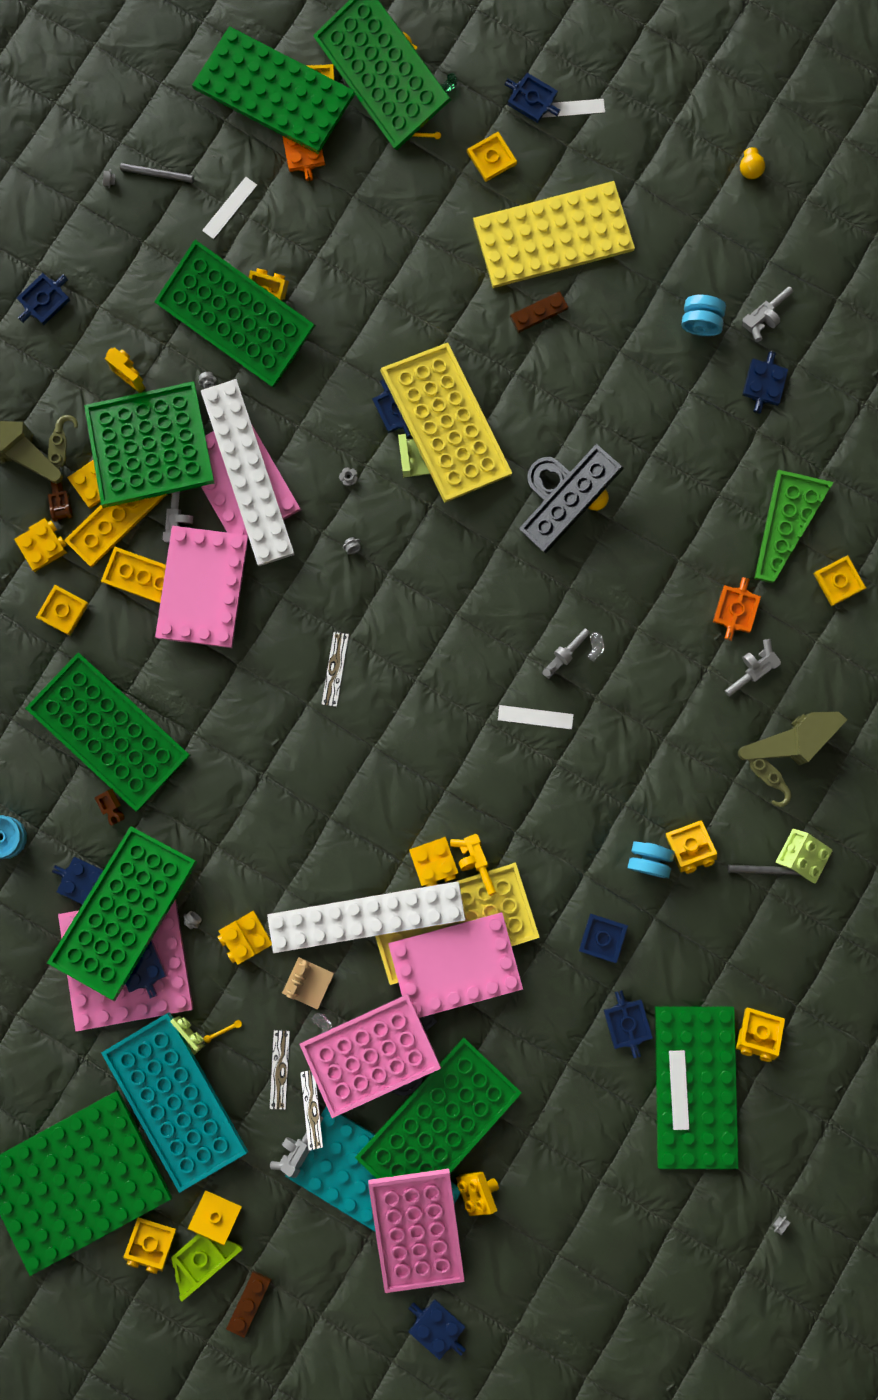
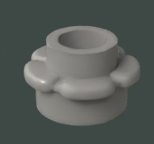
M111 169L103 172V186L110 188L115 182V174L111 173Z
M203 372L199 375L198 382L201 387L206 389L213 387L217 381L212 372Z
M344 468L339 475V479L346 486L353 485L358 479L355 469Z
M354 537L348 538L343 545V549H345L347 554H355L361 549V541Z
M189 911L188 914L183 916L185 918L184 924L190 929L198 928L202 921L200 916L193 911Z
M787 1216L784 1218L778 1217L772 1225L775 1227L774 1232L780 1235L783 1234L791 1223L786 1219Z

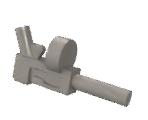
M790 286L770 303L765 301L751 315L747 314L743 318V327L753 334L755 342L762 340L760 331L765 327L762 324L763 322L771 328H775L780 323V318L775 312V308L793 293V289Z
M180 491L172 493L171 509H167L166 530L163 532V540L167 543H170L172 526L180 527V524H193V516L182 515L181 510L178 509Z
M584 629L567 648L559 647L554 652L555 659L543 670L542 674L550 679L563 664L568 665L573 659L571 656L572 652L588 637L590 632Z
M771 639L763 640L764 650L758 654L762 657L759 661L751 653H747L742 657L748 669L742 678L725 690L729 697L750 680L753 682L757 681L768 671L775 669L781 664L780 659L772 651Z
M307 1132L303 1139H298L297 1142L286 1137L282 1146L289 1150L290 1154L288 1156L284 1155L280 1162L272 1161L270 1168L281 1170L287 1176L296 1178L301 1171L299 1169L310 1152Z

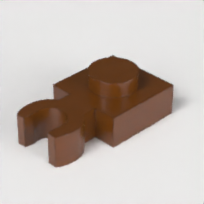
M113 789L95 797L102 814H108V821L111 826L125 819L123 813L118 810V807L121 805Z

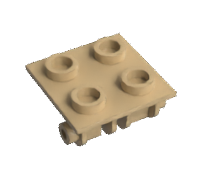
M298 957L282 994L318 1010L334 973Z

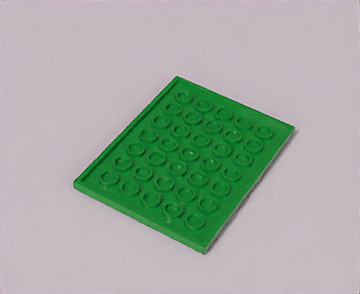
M119 1090L0 1154V1216L29 1276L172 1199Z

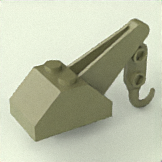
M63 415L57 420L55 429L49 438L48 459L32 444L33 433L23 422L0 421V464H4L5 461H14L55 484L60 483L63 479L60 468L65 464L67 448L63 424L66 421H72L74 427L78 428L76 418L71 415Z
M811 712L807 715L802 714L791 723L793 727L790 730L743 746L739 749L738 756L742 760L750 762V769L765 784L784 793L785 798L782 802L773 800L772 804L777 807L786 806L791 800V791L785 784L781 773L766 759L791 757L798 765L805 764L813 758L847 719L840 712Z

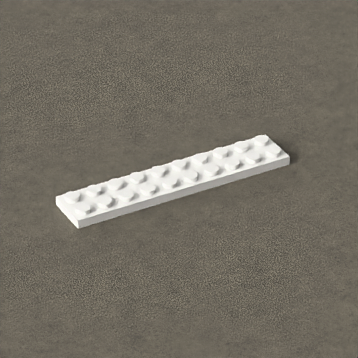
M237 379L200 390L258 566L295 555Z
M459 881L267 914L273 953L466 920Z

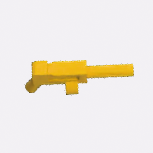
M474 834L464 838V840L451 839V847H460L462 854H466L467 851L470 853V856L458 862L461 871H467L475 867L480 872L489 896L496 894L486 869L489 866L480 845L482 844L479 836Z

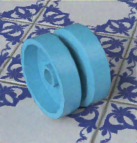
M692 295L685 300V314L682 317L681 323L682 329L699 336H715L722 332L724 323L722 318L726 311V303L723 300L709 295Z
M0 815V859H10L17 856L24 849L27 841V832L24 825L17 819Z
M633 841L631 852L641 856L642 859L630 858L627 869L669 879L671 868L661 864L660 861L673 862L675 851L652 843Z

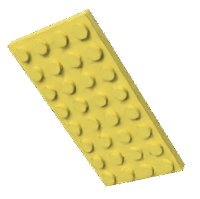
M614 181L473 218L493 288L625 254L635 249Z
M449 343L381 368L380 371L444 503L512 475V471Z
M516 863L488 871L496 894L489 896L480 874L459 880L465 921L375 936L389 984L398 983L388 944L391 942L501 912L503 913L511 946L540 938Z

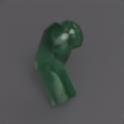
M450 73L447 75V80L444 84H441L446 93H450L457 85V76L454 73Z

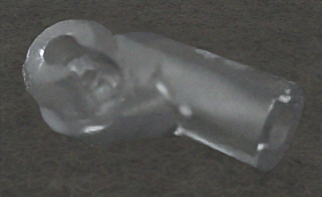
M598 632L590 635L593 649L587 657L595 662L605 648L603 637Z
M317 1013L313 1015L312 1022L322 1029V1033L332 1029V1022L324 1014Z

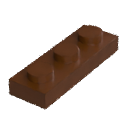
M559 291L510 314V318L517 332L520 333L568 310V305Z
M253 1270L226 1330L243 1338L245 1337L271 1281L270 1278Z

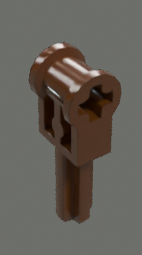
M62 481L57 484L51 482L52 494H48L53 522L63 518L72 519L73 512L68 492L63 490Z

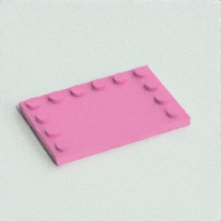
M253 427L284 520L301 509ZM213 431L206 435V441L215 484L201 486L227 533L248 535Z
M172 526L155 635L156 639L232 648L248 535Z
M502 912L388 943L402 996L409 994L419 1018L523 990Z
M409 994L299 1044L332 1118L441 1069V1065Z
M449 1169L368 1180L385 1293L465 1282Z

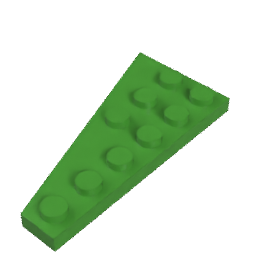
M782 470L777 471L754 579L774 583L834 482Z

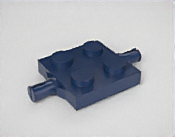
M526 73L524 78L518 83L513 82L509 78L506 80L504 85L513 90V94L507 102L508 106L536 123H539L547 112L552 113L556 117L559 115L561 109L552 105L558 93L554 88L529 73Z
M42 273L16 298L25 309L17 318L24 323L32 316L45 325L70 301L69 297L61 289L68 281L67 277L62 274L55 282Z
M772 351L768 352L767 361L751 360L742 393L743 396L756 401L754 412L758 414L761 413L763 404L769 403L776 406L780 404L788 369L774 364L776 353Z
M382 379L380 383L384 391L381 395L372 398V401L387 432L390 433L403 428L407 438H409L411 433L408 431L409 429L385 380L383 381Z
M73 857L66 870L57 865L52 870V873L62 877L57 893L80 904L84 903L103 872L102 869L77 857Z
M152 940L126 982L129 993L139 988H146L150 999L157 996L153 984L167 976Z
M623 990L617 991L615 995L618 1004L603 1010L614 1049L624 1046L631 1047L633 1058L641 1057L638 1045L645 1040L653 1038L642 1000L627 1002L625 1001Z
M436 1299L423 1310L414 1302L411 1304L412 1307L410 1306L408 1310L415 1314L417 1318L409 1333L436 1358L440 1360L446 1351L451 1348L460 1356L463 1354L462 1351L465 1352L466 1349L457 1342L459 1335L465 1329V1325Z

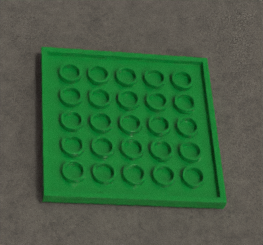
M194 381L84 405L100 501L103 508L215 484Z

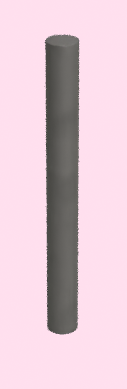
M124 163L120 165V170L190 183H193L194 179L193 175Z
M728 865L729 873L800 875L794 870L785 867Z

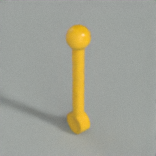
M415 133L413 136L440 139L441 133Z
M236 1020L234 1024L210 1036L206 1035L204 1042L209 1043L211 1039L235 1027L240 1028L242 1022Z

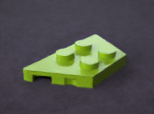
M199 1234L192 1238L171 1257L173 1267L175 1268L176 1283H178L180 1300H185L242 1251L243 1247L229 1240L223 1246Z

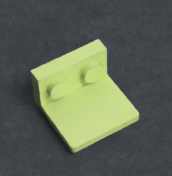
M406 434L398 435L403 478L429 475L430 472L414 439H406Z
M792 829L775 863L794 870L810 882L816 883L832 853V849L809 833Z
M178 1016L170 1021L185 1038L194 1055L205 1046L202 1043L204 1041L202 1036L190 1029L191 1024L185 1017L181 1018Z

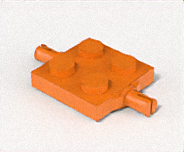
M282 136L289 172L304 171L305 180L309 181L310 177V181H312L311 170L325 165L322 149L317 154Z
M742 577L739 588L724 585L713 622L727 628L724 639L732 641L734 631L740 630L750 633L761 596L752 594L747 590L750 581L748 578Z

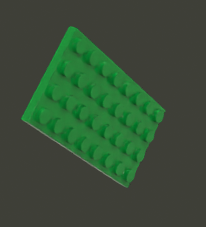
M349 0L313 35L396 150L452 100L379 0Z
M230 26L192 84L194 90L317 154L323 148L355 96L354 90Z
M197 240L193 241L154 301L273 388L316 326Z
M79 652L25 708L136 812L148 802L190 756L186 750Z
M130 826L47 964L115 1001L197 862Z
M655 1006L658 1169H738L734 1007ZM685 1050L689 1130H673L669 1051Z
M463 1037L441 1061V1069L432 1072L355 1158L376 1179L449 1169L451 1173L522 1092Z

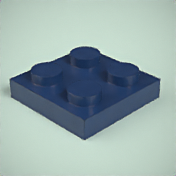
M590 914L579 951L617 963L628 926Z

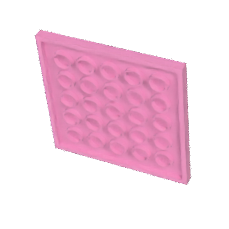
M176 899L152 938L167 975L153 984L157 996L150 999L146 988H139L129 993L125 984L117 999L113 1001L67 975L75 1031L162 1016L169 1012L173 1014L193 1010ZM78 911L58 914L61 938Z

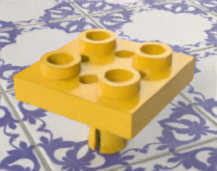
M484 1172L461 1174L455 1177L458 1183V1190L462 1194L465 1209L469 1216L488 1215L498 1211L491 1194L499 1189L498 1183L494 1178L486 1181Z

